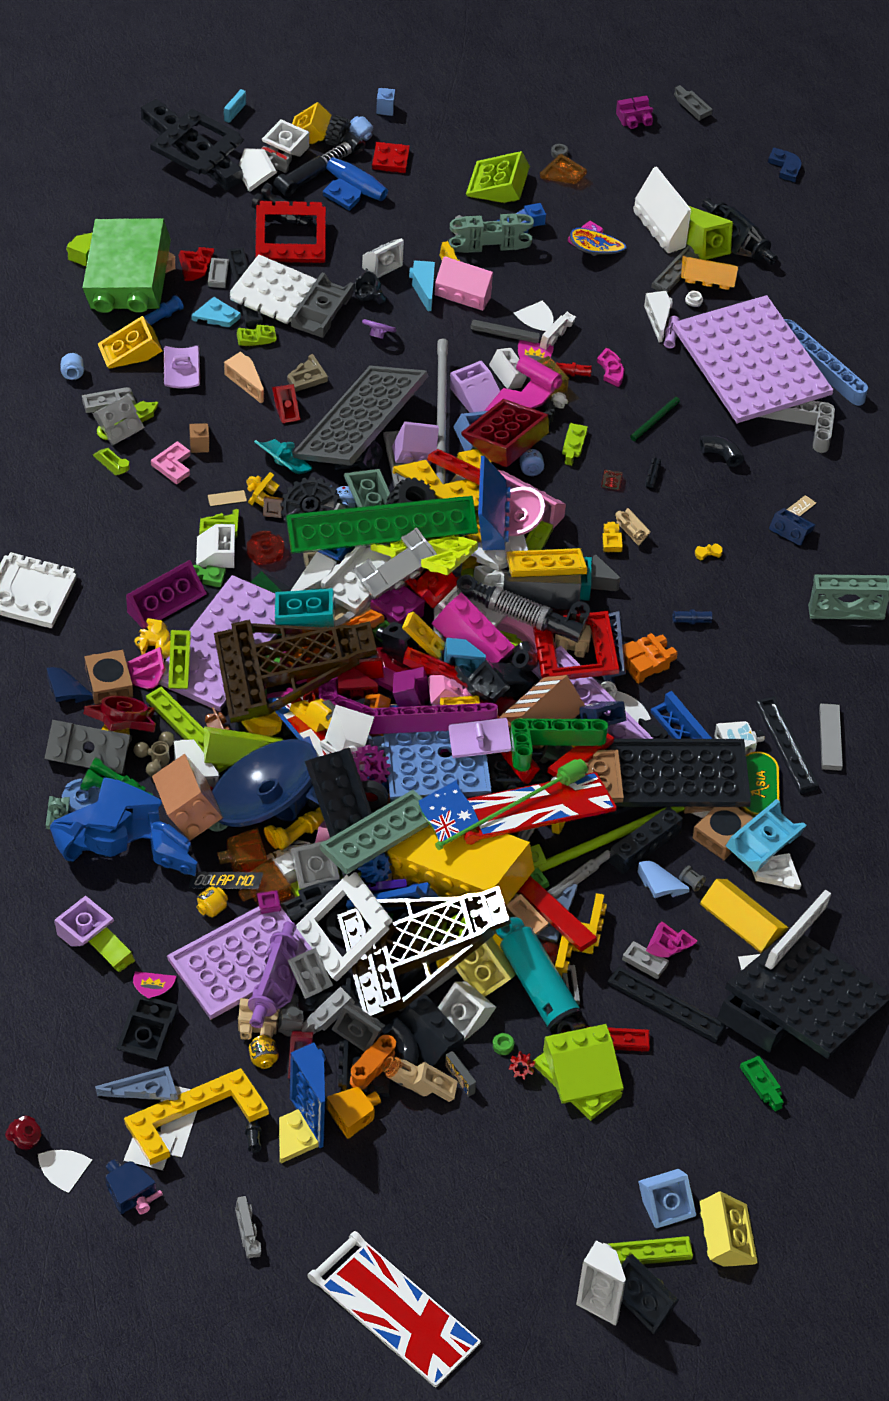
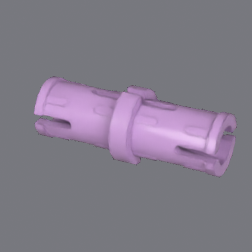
M677 316L669 318L668 327L665 329L664 346L666 348H673L675 346V340L678 335L672 326L673 322L680 321Z

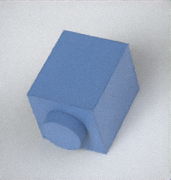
M379 88L376 114L393 116L395 89Z

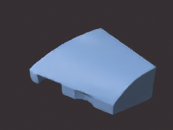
M639 862L637 872L645 887H649L654 898L667 894L675 897L689 892L690 889L687 885L655 862Z

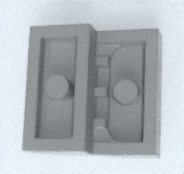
M316 947L288 960L305 999L333 986Z

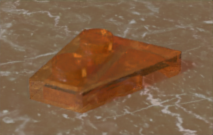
M560 154L540 172V178L576 184L587 174V170L563 154Z

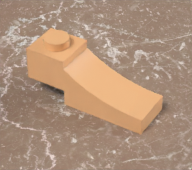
M515 894L507 904L509 917L520 918L524 923V927H531L536 935L548 926V922L521 894L519 896Z

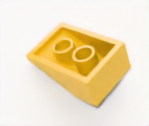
M143 316L98 343L109 369L147 361L162 352L153 328Z

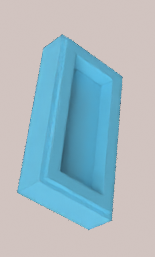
M240 89L224 107V121L231 122L246 105L245 90Z

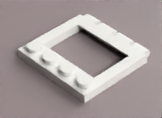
M353 873L350 876L346 875L296 926L312 949L316 947L322 963L332 979L338 981L390 929L388 926L392 923V919L366 884H364L357 873ZM347 894L371 929L342 957L320 928L318 922Z

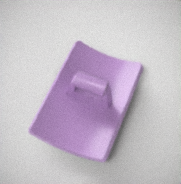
M198 346L190 348L164 347L165 386L183 389L200 385V354Z
M507 718L449 725L453 758L512 751Z

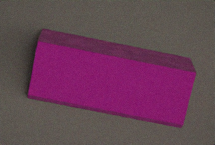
M191 560L126 595L127 613L142 629L148 626L147 618L161 620L206 595Z

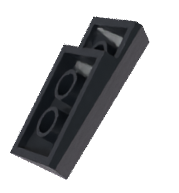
M504 573L503 589L504 591L507 590V592L510 591V593L513 592L517 596H522L526 600L535 601L539 605L550 607L555 613H559V610H570L574 603L580 601L581 575L511 577L510 573Z

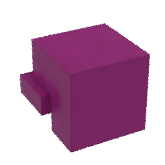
M424 667L394 673L393 695L399 707L426 706L425 701H430L428 677Z

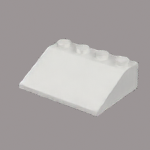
M654 167L636 196L633 209L634 213L642 220L644 226L657 239L660 246L667 253L686 248L691 209L661 171Z

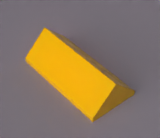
M716 879L700 902L701 906L760 953L788 930L785 924L728 879Z

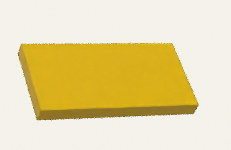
M580 548L506 552V560L511 577L587 574V566Z

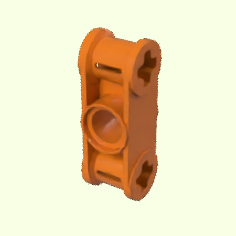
M382 1035L352 1066L350 1073V1086L352 1088L360 1087L361 1090L367 1088L382 1073L390 1061L393 1060L396 1040L393 1036Z

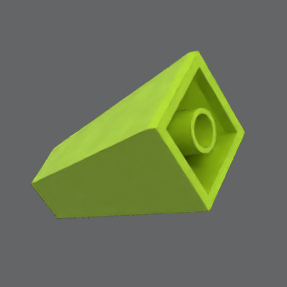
M689 206L691 214L686 244L694 249V253L698 254L699 258L703 260L731 254L733 222Z

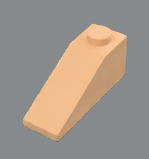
M241 352L225 361L224 375L258 402L263 403L264 389L253 361Z

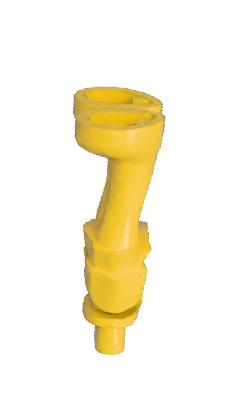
M319 807L316 811H310L298 817L286 829L269 825L264 828V833L268 842L275 849L284 850L304 833L312 834L314 830H318L319 826L324 822V818Z

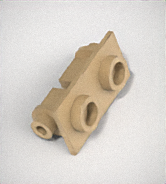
M629 508L625 512L618 511L615 514L616 522L638 546L650 534L651 531Z

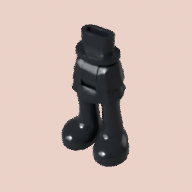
M266 183L261 194L257 193L254 196L252 208L256 209V205H260V201H272V206H275L276 201L285 200L277 198L273 194V186ZM292 201L289 202V206H293ZM277 215L281 217V221L292 224L296 223L298 226L302 224L307 227L313 220L311 215Z

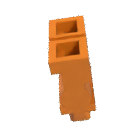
M651 633L647 637H642L637 642L631 641L624 644L626 670H629L630 675L638 684L654 673H660L663 670L669 669L670 662L677 659L678 653L674 647L667 650L664 648L667 646V639L663 634L655 637Z

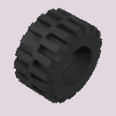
M409 477L405 480L402 479L387 497L386 505L408 502L407 499L412 502L435 500L437 496H434L435 491L430 489L431 486L429 484L426 485L423 480L418 481L414 477L411 480Z

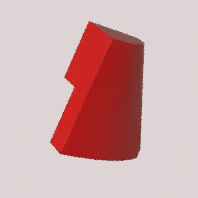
M199 247L197 252L180 250L179 259L185 281L196 280L205 275L214 253V248Z

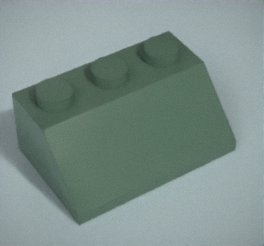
M380 469L344 473L345 480L357 507L386 505L390 492Z

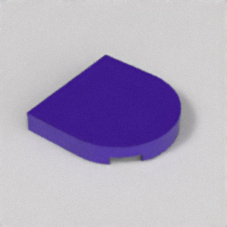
M405 879L376 882L374 887H371V884L366 886L372 894L405 888L407 883Z

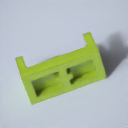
M107 927L88 941L118 972H121L128 965L135 962L131 951Z

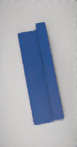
M426 882L373 895L376 899L427 898L430 884ZM350 899L347 900L346 907L349 910L354 909L353 902ZM383 907V909H384L386 912L393 911V910H398V909H403V908H407V907Z

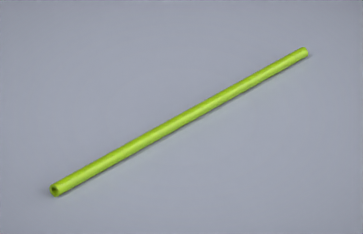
M671 807L676 813L684 810V807ZM665 808L546 859L547 863L536 866L534 869L539 868L541 872L631 834Z

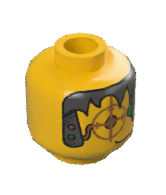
M209 887L197 896L198 905L196 907L203 916L206 914L209 917H214L226 908L228 898L221 888Z
M258 1036L249 1045V1053L253 1065L267 1069L278 1060L279 1055L273 1039L267 1036Z

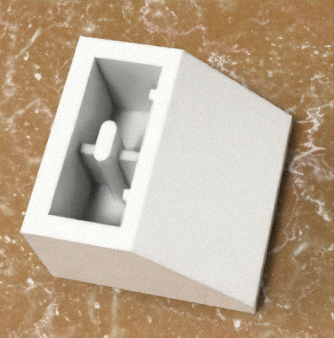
M215 524L197 536L196 565L201 567L209 565L220 568H234L235 524Z

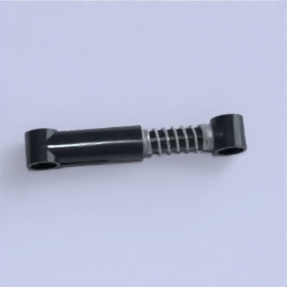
M350 132L345 135L342 143L327 152V155L317 156L287 175H279L275 179L273 186L284 196L291 197L297 188L327 170V163L331 158L342 159L349 154L359 155L365 148V142Z

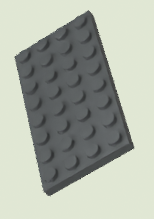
M369 366L292 452L293 457L300 460L333 464H354L358 457L429 377L427 371Z

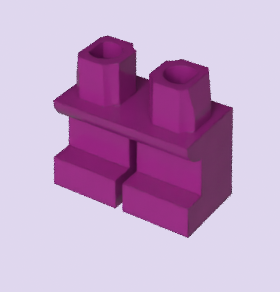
M647 96L635 97L633 100L630 98L617 101L616 114L623 126L628 125L630 129L638 126V123H643L645 126L652 125L653 108L649 106Z

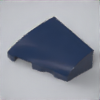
M57 667L46 668L47 679L56 702L74 698L75 703L93 699L92 693L66 670Z

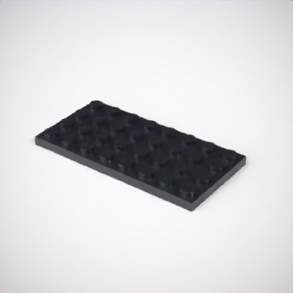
M614 739V743L605 749L618 750L624 798L623 802L615 803L616 807H750L751 798L744 739Z

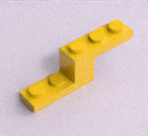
M596 893L590 924L582 923L597 937V942L582 951L584 953L593 954L594 946L598 947L600 934H597V931H602L604 920L600 916H605L607 906L606 903H603V894ZM563 935L555 964L561 977L563 973L568 971L569 961H566V957H571L572 950L580 952Z

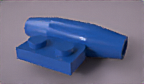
M334 157L328 161L327 170L338 179L333 180L323 190V196L349 211L360 201L361 194L379 201H383L386 198L388 189L370 174L353 164Z

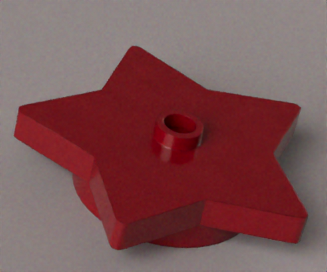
M108 696L102 699L100 705L84 706V715L103 721L110 731L137 729L155 732L156 724L151 719L154 716L155 708L148 707L140 700L126 696Z

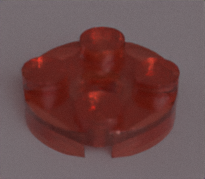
M259 531L254 533L247 542V554L254 560L256 565L274 563L283 558L284 541L278 534L275 536L271 534V531Z

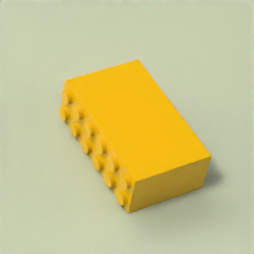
M429 825L390 848L387 852L389 863L392 864L390 867L394 880L405 879L409 886L428 882L430 888L439 897H460L468 893H481L499 886L506 906L535 870L530 842L509 834L481 839L472 845L467 844L464 840V835L444 845L443 849L438 850L435 846L438 839L433 828Z

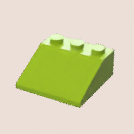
M520 151L476 161L466 192L467 197L503 203L519 200L530 168L523 152Z
M606 1024L545 1037L543 1051L562 1104L623 1091L613 1042Z

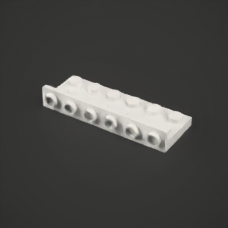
M371 545L355 547L321 581L322 589L333 588L335 603L355 614L372 597L353 571L355 567L359 566L360 559Z

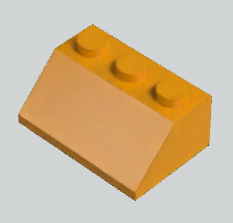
M683 256L681 278H684L685 282L695 284L696 281H701L702 285L710 287L713 284H718L719 288L729 290L730 287H735L738 266Z

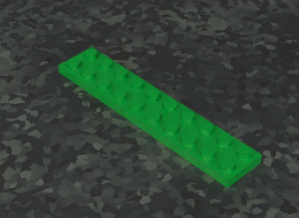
M473 496L286 516L291 554L401 542V537L407 535L416 527L425 539L478 533Z

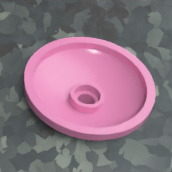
M517 487L511 489V498H507V501H510V513H507V516L510 518V527H506V531H509V536H520L532 531L539 525L544 517L546 506L542 495L533 488Z

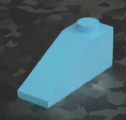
M414 261L413 268L410 267L409 278H413L412 286L427 311H431L435 262Z

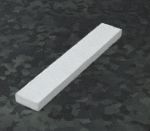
M824 890L776 944L768 956L765 964L766 967L773 969L826 909L831 897L830 892Z

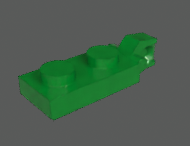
M757 1056L741 1063L740 1069L761 1100L763 1099L765 1103L769 1102L774 1111L782 1109L784 1101L780 1097L782 1096L781 1087L761 1057Z

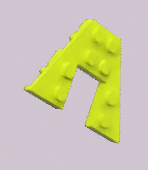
M461 536L429 539L427 541L437 555L421 559V567L429 569L430 572L449 575L478 550V542ZM403 541L390 542V544L371 545L372 551L390 556L391 558L407 549Z

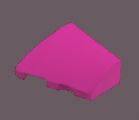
M661 922L657 925L646 952L658 957H670L693 946L697 940L683 929L677 933L664 922Z

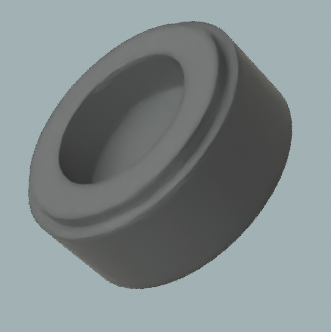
M555 144L552 146L551 155L555 159H565L568 156V148L563 144Z

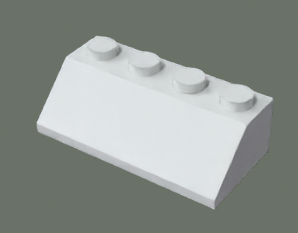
M596 1241L583 1261L576 1305L616 1326L626 1278L617 1251L613 1250L610 1245Z

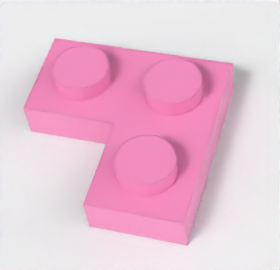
M177 441L153 458L151 466L175 484H178L190 475V470L181 464L182 461L190 456V450Z

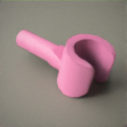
M159 1190L147 1198L139 1197L136 1205L138 1213L144 1214L150 1210L149 1203L162 1196V1191Z

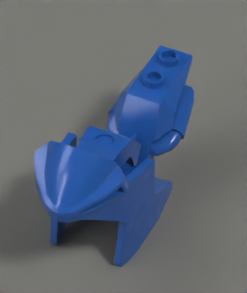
M103 779L97 802L58 818L50 825L55 845L67 861H75L82 854V851L86 850L108 857L116 856L127 850V843L139 838H148L151 841L155 863L165 868L178 870L183 874L196 876L197 861L188 854L191 847L190 840L170 824L160 821L158 808L163 804L162 800L116 779ZM133 808V813L127 811L126 809Z

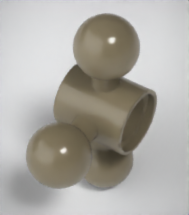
M171 732L161 733L159 741L155 742L151 748L145 742H138L134 746L133 751L137 757L151 756L152 762L146 767V772L150 777L169 764V747L173 745L175 740Z

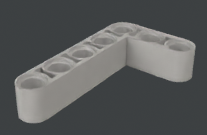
M809 401L760 416L769 419L815 425L814 450L824 453L829 449L835 411L834 406L830 403Z

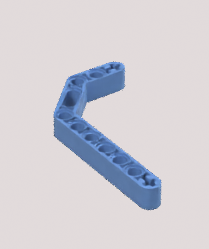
M784 319L828 383L852 404L863 405L868 391L866 383L794 321Z

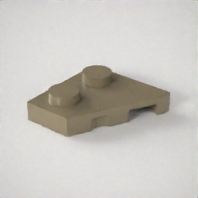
M311 354L304 364L300 363L296 370L287 375V380L289 384H294L295 392L327 382L328 376L315 356Z

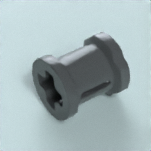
M688 865L680 874L679 880L685 881L696 892L703 886L706 877L704 875L700 876Z

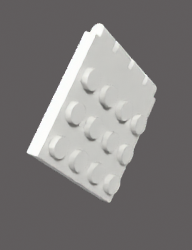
M258 254L230 290V300L241 305L245 302L244 306L255 311L261 309L260 313L274 318L276 315V320L288 324L291 322V316L317 279Z
M10 552L9 556L5 555L0 563V615L52 628L76 581L75 569L62 566L59 569L58 564L46 561L41 565V560L26 557L23 560V555Z

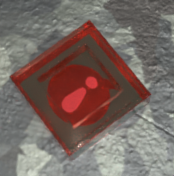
M604 470L601 487L619 490L623 473Z

